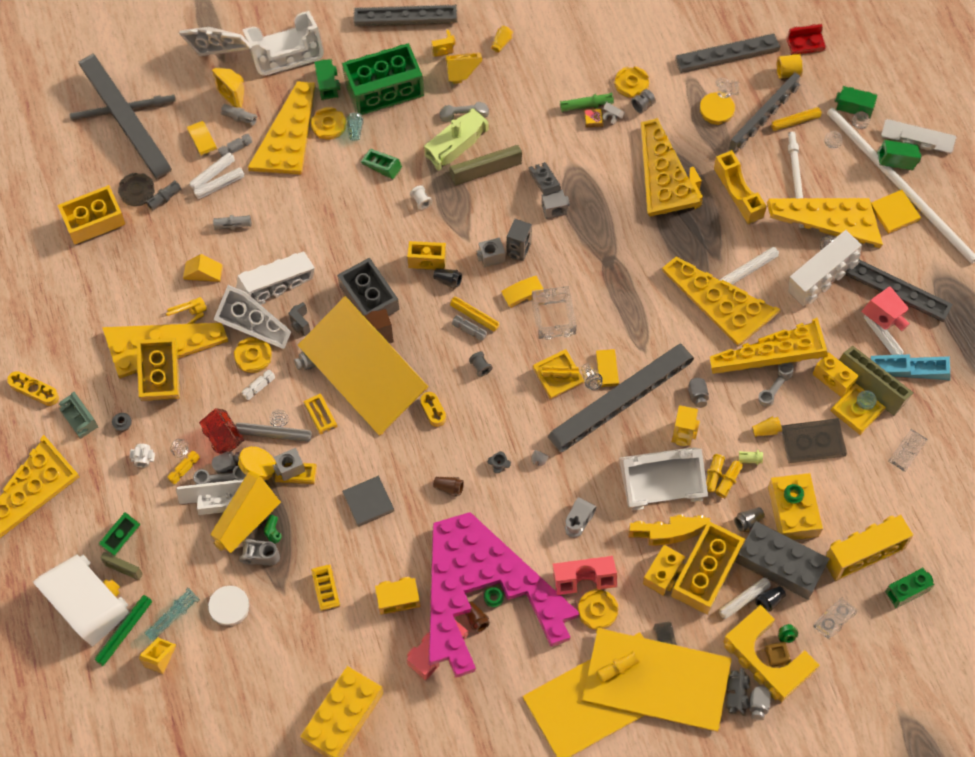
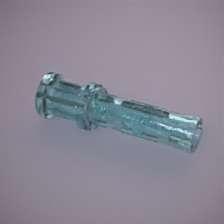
M188 587L178 600L173 601V606L144 632L152 642L181 614H186L187 610L195 602L200 601Z

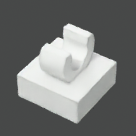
M607 102L603 109L608 111L604 113L603 119L607 120L608 116L612 115V124L617 122V116L622 119L625 114L624 111Z

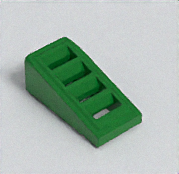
M371 148L361 160L363 165L391 179H394L402 168L399 158Z

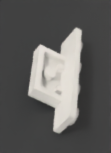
M889 119L885 120L881 134L882 137L918 145L925 150L934 149L946 153H952L956 140L955 135Z
M244 479L177 487L176 492L179 504L198 502V515L222 513Z

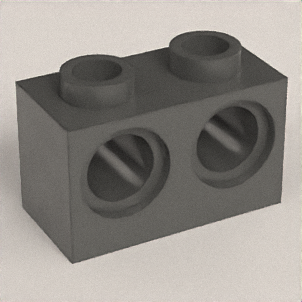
M514 219L507 234L506 255L514 260L524 261L532 243V224Z

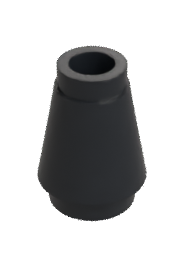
M436 268L433 278L454 288L460 286L462 273L453 269Z
M781 586L759 594L755 603L757 607L761 605L767 612H771L786 596V592Z

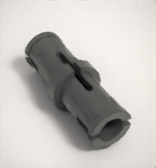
M174 180L164 189L158 190V193L147 200L146 204L154 211L164 202H168L169 198L181 191L182 188Z

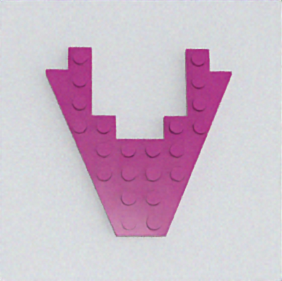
M471 512L434 522L432 529L429 665L448 660L455 678L476 671L475 664L454 619L456 616L471 612V606L465 595L466 593L500 583L507 600L527 595L550 647L570 640L571 637L564 622L579 617V612L561 595H557L556 591Z

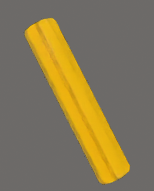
M819 107L774 120L771 122V127L773 131L784 129L819 118L822 112Z
M456 296L451 299V307L493 332L498 329L499 322Z

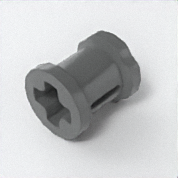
M482 351L473 354L469 358L470 364L474 365L479 377L491 372L493 367L487 363Z

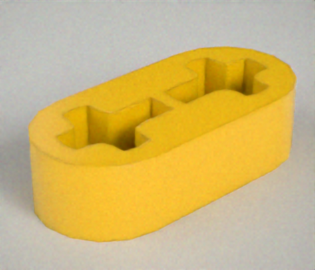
M425 392L420 399L421 407L429 423L434 427H441L446 422L445 411L435 393ZM426 399L432 401L433 407L428 402L426 403ZM435 411L440 416V420L434 418Z

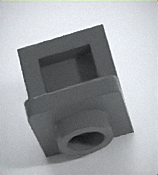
M302 302L290 310L289 317L295 331L301 332L306 336L310 333L309 323L303 318L307 314L306 305Z

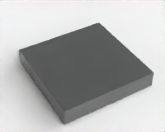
M379 476L342 491L358 527L394 512V507Z

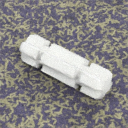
M271 370L265 371L263 373L264 376H259L249 385V388L246 387L241 392L243 397L250 400L254 393L257 394L268 385L267 382L270 383L275 379L274 373Z

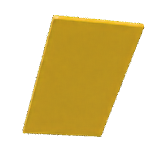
M346 296L298 344V347L379 436L429 387Z
M598 628L582 701L718 732L732 661L730 657ZM632 651L636 653L640 663L625 670L624 674H617L602 682L597 670L613 663L612 660L614 659L618 660L632 653Z
M640 632L633 635L643 638V635ZM591 659L522 696L523 701L527 704L556 757H572L645 716L582 701Z

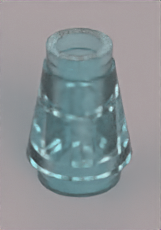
M350 113L346 118L349 139L353 141L360 139L364 121L360 113Z

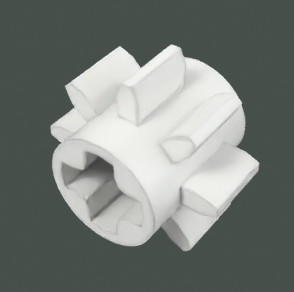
M137 444L135 449H130L129 458L131 462H134L135 466L144 468L149 466V462H154L155 453H153V449H150L149 445Z

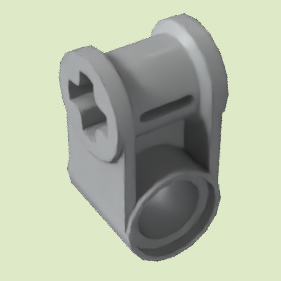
M578 497L566 518V534L572 538L579 537L592 519L597 506Z
M251 539L243 540L242 545L244 548L242 556L239 558L240 562L250 565L260 564L269 566L279 562L280 554L273 542ZM274 551L271 556H265L267 552Z

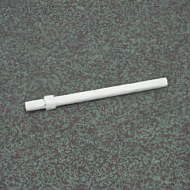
M789 132L788 153L791 154L795 197L803 198L798 160L799 145L796 143L795 132ZM799 224V228H805L802 224Z

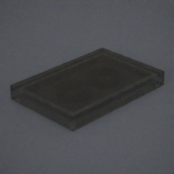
M839 418L781 425L788 463L844 457L847 455Z

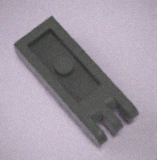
M546 162L542 163V167L539 164L535 165L536 169L533 166L528 167L529 173L543 195L561 191L560 183Z

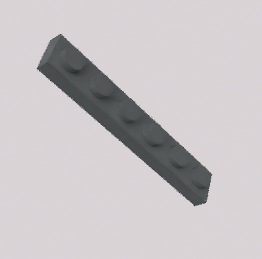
M457 5L354 8V26L457 23Z
M775 33L676 55L675 61L680 73L777 52L780 49V45Z
M794 73L737 132L730 141V151L732 150L735 153L739 148L742 149L749 137L753 138L760 126L763 127L767 123L769 116L775 115L779 106L788 101L792 92L795 93L800 87V75Z
M860 259L855 268H849L845 271L846 276L879 292L884 291L890 286L906 305L941 322H944L953 305Z

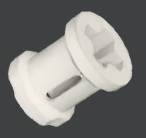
M420 185L411 190L410 196L417 202L419 210L426 209L432 204V199L427 196L423 186Z

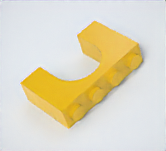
M760 605L725 636L723 643L725 649L730 654L734 653L739 659L740 665L745 669H749L754 674V679L760 685L763 684L769 689L771 697L775 700L778 699L782 703L812 676L820 665L805 650L785 667L772 668L763 664L755 653V641L772 627L775 619Z

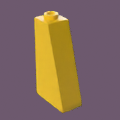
M252 471L247 473L210 535L215 540L213 544L220 551L224 549L232 553L281 503L260 475Z

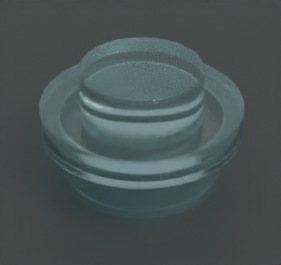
M862 391L857 396V404L862 409L869 410L876 405V396L871 391Z

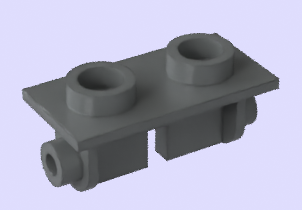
M740 669V674L738 671H731V674L728 675V690L735 691V694H727L726 708L728 713L736 714L737 710H739L743 716H746V709L749 708L747 688L750 687V677L743 669Z

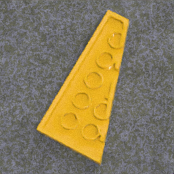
M297 81L250 162L248 171L302 175L315 82Z
M659 119L641 122L647 213L649 217L702 205Z
M769 198L767 201L770 218L790 224L793 222L799 223L805 228H817L819 232L837 237L847 230L859 243H871L877 248H881L883 245L869 198Z
M678 257L673 258L662 267V271L738 347L781 311L780 308L772 307L766 304L764 300L756 299L749 295L748 292L724 280H719L713 277L712 274L705 273Z
M817 317L812 319V323L806 325L800 323L796 325L795 329L790 331L784 329L759 338L757 343L751 345L745 343L740 349L735 351L729 349L712 355L709 358L712 374L819 359L828 357Z
M222 323L102 327L119 379L138 373L136 340L176 338L178 359L229 342Z
M45 435L41 437L40 443L35 449H32L29 453V458L18 468L3 489V493L0 496V538L80 478L79 474Z

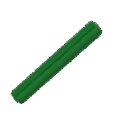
M143 595L97 654L94 660L99 665L104 666L152 604V600L148 596Z

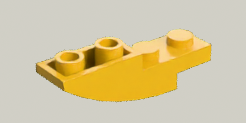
M674 515L670 517L668 524L660 521L653 524L635 521L629 525L628 538H648V546L678 543L701 534L710 518H705L702 515L694 517Z

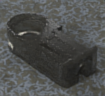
M671 622L654 625L653 630H655L657 641L677 645Z

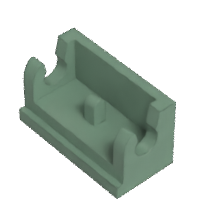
M72 392L71 395L59 402L61 406L59 410L80 439L98 428L95 419L75 392Z

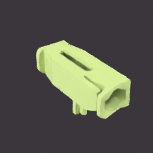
M470 109L469 113L456 120L453 119L448 127L424 145L425 157L431 160L437 170H441L442 165H447L471 147L483 132L489 130L488 121L476 110Z

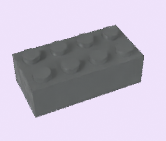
M756 521L735 563L809 600L830 558Z

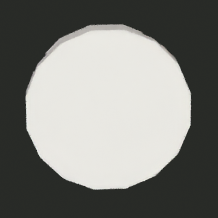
M231 585L223 586L216 590L208 603L209 613L213 620L223 626H235L242 622L248 615L250 605L246 593L239 587Z

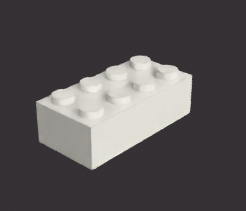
M845 230L790 276L788 292L803 307L807 303H813L817 299V295L822 291L826 292L835 280L839 281L845 275L847 269H853L858 265L862 245Z

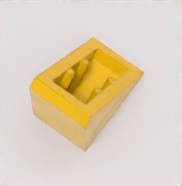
M199 254L186 261L183 280L220 282L223 265L203 254Z
M157 638L140 654L139 660L145 668L164 674L176 644Z

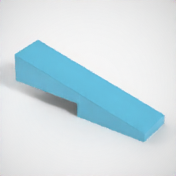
M910 354L871 356L872 361L895 377L950 380V356L910 358Z

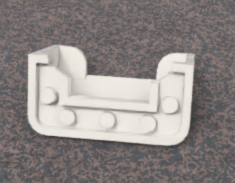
M309 11L300 13L295 17V28L263 37L260 29L257 27L243 29L245 39L252 46L249 50L259 74H273L318 61L323 57L324 51L319 30Z
M684 448L619 458L628 507H632V510L644 509V505L652 502L691 498V502L702 501L703 497L708 496L703 454L700 448Z
M76 554L40 575L33 583L72 628L93 647L129 614L126 607L129 605L121 596L117 599L90 569L89 565L91 562L84 555L80 557Z

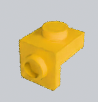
M446 30V38L431 41L433 57L454 53L453 46L456 45L454 35H451L450 30Z

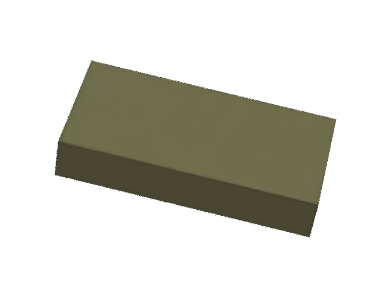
M103 552L100 557L105 566L136 580H140L143 575L138 566L106 552Z

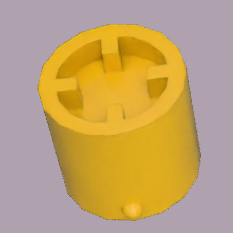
M800 54L777 57L776 69L779 79H788L794 73L802 76L803 64Z

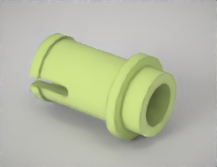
M759 450L757 452L739 451V462L756 463V465L763 464V452H759Z

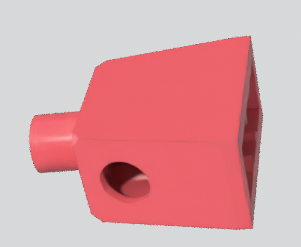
M890 286L872 298L861 311L885 330L895 325L899 330L904 331L910 324L903 317L908 311V307Z

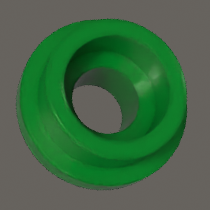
M797 484L788 485L784 490V498L791 504H798L804 498V491ZM790 493H796L797 497H792Z
M492 587L484 593V602L489 607H499L504 601V594L499 588ZM495 595L497 600L492 601L490 597Z
M786 624L778 630L779 640L781 642L785 641V643H792L799 635L797 628L791 624Z

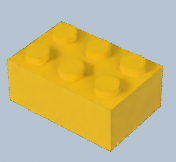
M110 185L57 205L74 245L126 225Z
M176 338L136 340L138 393L140 400L180 399L178 345Z
M811 474L772 477L768 490L777 532L792 540L819 537L823 526ZM797 484L803 489L804 498L800 503L791 504L786 501L784 490L788 485ZM790 493L792 497H797L796 493Z

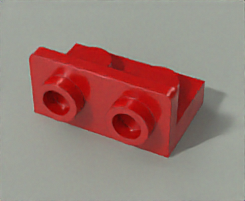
M811 24L809 26L790 28L786 40L791 55L825 51L826 44L822 35L823 25Z

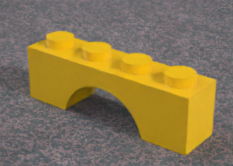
M731 150L716 156L714 170L747 224L764 218L767 205L758 192H752L747 186L742 175L741 164L734 152Z

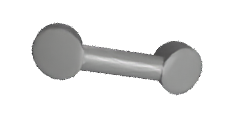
M483 102L459 107L446 105L440 111V119L443 122H451L454 114L469 113L470 109L476 110L481 116L486 118L489 115V108Z
M790 362L780 364L778 366V378L770 390H763L759 393L758 400L761 405L772 406L774 404L775 394L784 381H788L793 375L794 367Z
M238 465L234 468L233 473L209 475L206 470L200 469L194 473L193 479L198 485L242 480L246 474L242 472Z

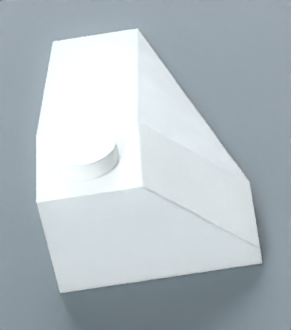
M212 27L182 30L179 32V35L199 56L248 50L252 47L241 34Z
M227 286L214 320L284 349L291 331L249 294L233 286Z

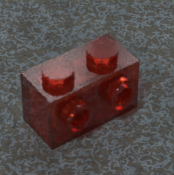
M215 408L199 422L203 434L209 438L212 443L211 447L216 453L231 452L245 441L224 409Z

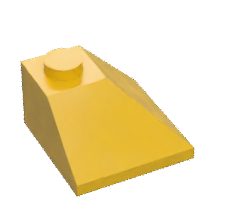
M481 54L446 55L448 81H452V84L463 83L462 80H467L482 62Z
M214 68L212 73L217 91L233 107L242 108L244 80L241 75L236 74L232 69Z

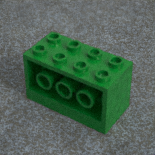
M409 43L342 63L345 86L357 116L424 97L423 74Z

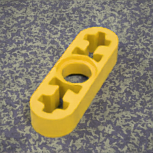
M20 371L10 373L7 378V382L13 390L44 405L52 406L59 400V394L54 387ZM20 378L21 382L24 383V386L19 382L14 383V380H18ZM31 385H38V389L35 392H29L28 389ZM44 391V393L47 395L52 394L53 397L46 398V396L42 392Z

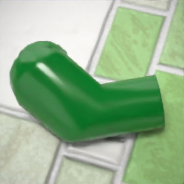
M269 515L264 528V534L270 542L278 543L282 538L281 533L275 528L278 517Z

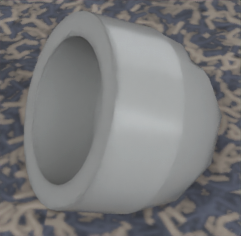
M534 450L531 460L533 464L538 461V466H543L549 456Z

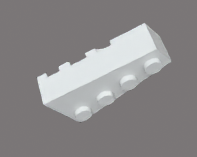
M305 252L295 253L290 257L278 259L268 265H261L254 270L242 272L237 277L236 288L246 292L260 305L266 303V299L272 296L276 298L281 296L287 288L292 290L313 279L315 267Z

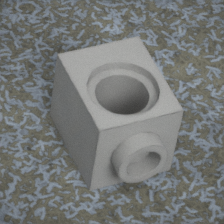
M563 190L548 195L541 194V205L546 219L567 214V207L570 206L568 196L564 195Z
M500 237L479 243V250L476 251V254L484 267L505 262V250Z
M296 448L274 457L276 464L273 465L277 476H282L283 481L305 472L303 462ZM286 463H292L290 467H283Z

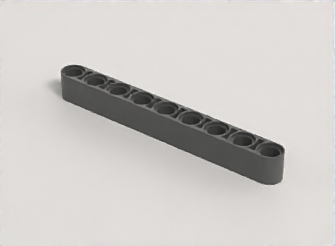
M93 53L78 61L84 74L153 176L158 179L172 171L168 161L95 54Z
M683 344L676 345L555 428L548 435L549 440L559 452L566 451L689 366L694 357Z

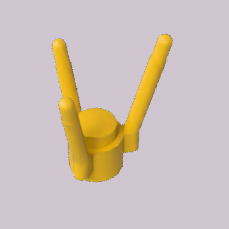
M198 297L189 302L168 308L166 316L188 309L191 315H196L187 323L193 324L204 316L203 312L207 310L203 299Z

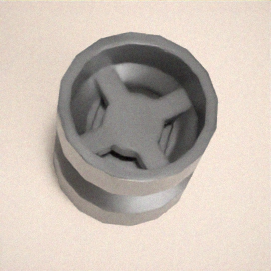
M644 89L639 96L631 99V104L638 113H643L647 110L648 106L651 107L656 103L655 96L648 89Z

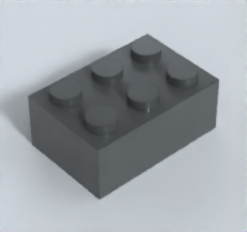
M370 257L337 275L340 288L363 316L371 311L383 309L387 310L389 316L400 310L397 296Z

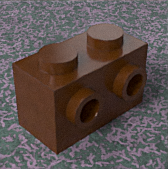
M386 309L371 311L364 315L389 344L394 342L392 324Z

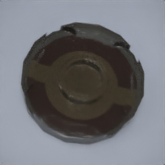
M131 173L125 176L119 183V196L124 203L130 206L146 204V201L152 198L155 193L152 179L143 173Z

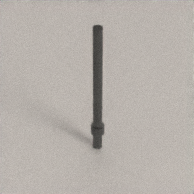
M175 94L163 97L158 95L153 96L152 99L129 102L128 104L132 109L153 105L158 107L163 106L164 103L175 102L176 97ZM107 107L70 113L71 120L109 114L111 112Z

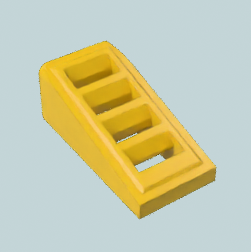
M331 565L312 568L311 572L320 611L340 607ZM331 582L330 584L319 586V583ZM333 590V592L321 594L322 591ZM334 597L335 599L328 602L322 601L323 599Z

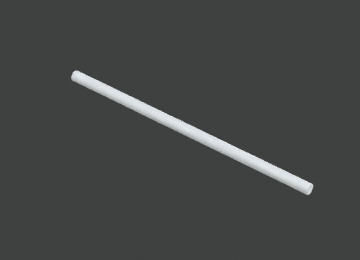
M831 108L827 115L900 190L904 191L908 199L973 264L975 262L973 251L891 167L879 164L877 152L834 108Z

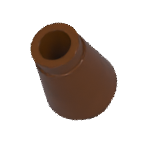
M436 476L433 487L453 496L461 495L464 480H461L459 477Z
M470 601L471 612L466 613V617L472 630L482 632L490 625L489 617Z

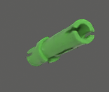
M593 94L590 97L560 101L561 112L589 107L598 108V106L605 105L606 102L614 104L613 94Z

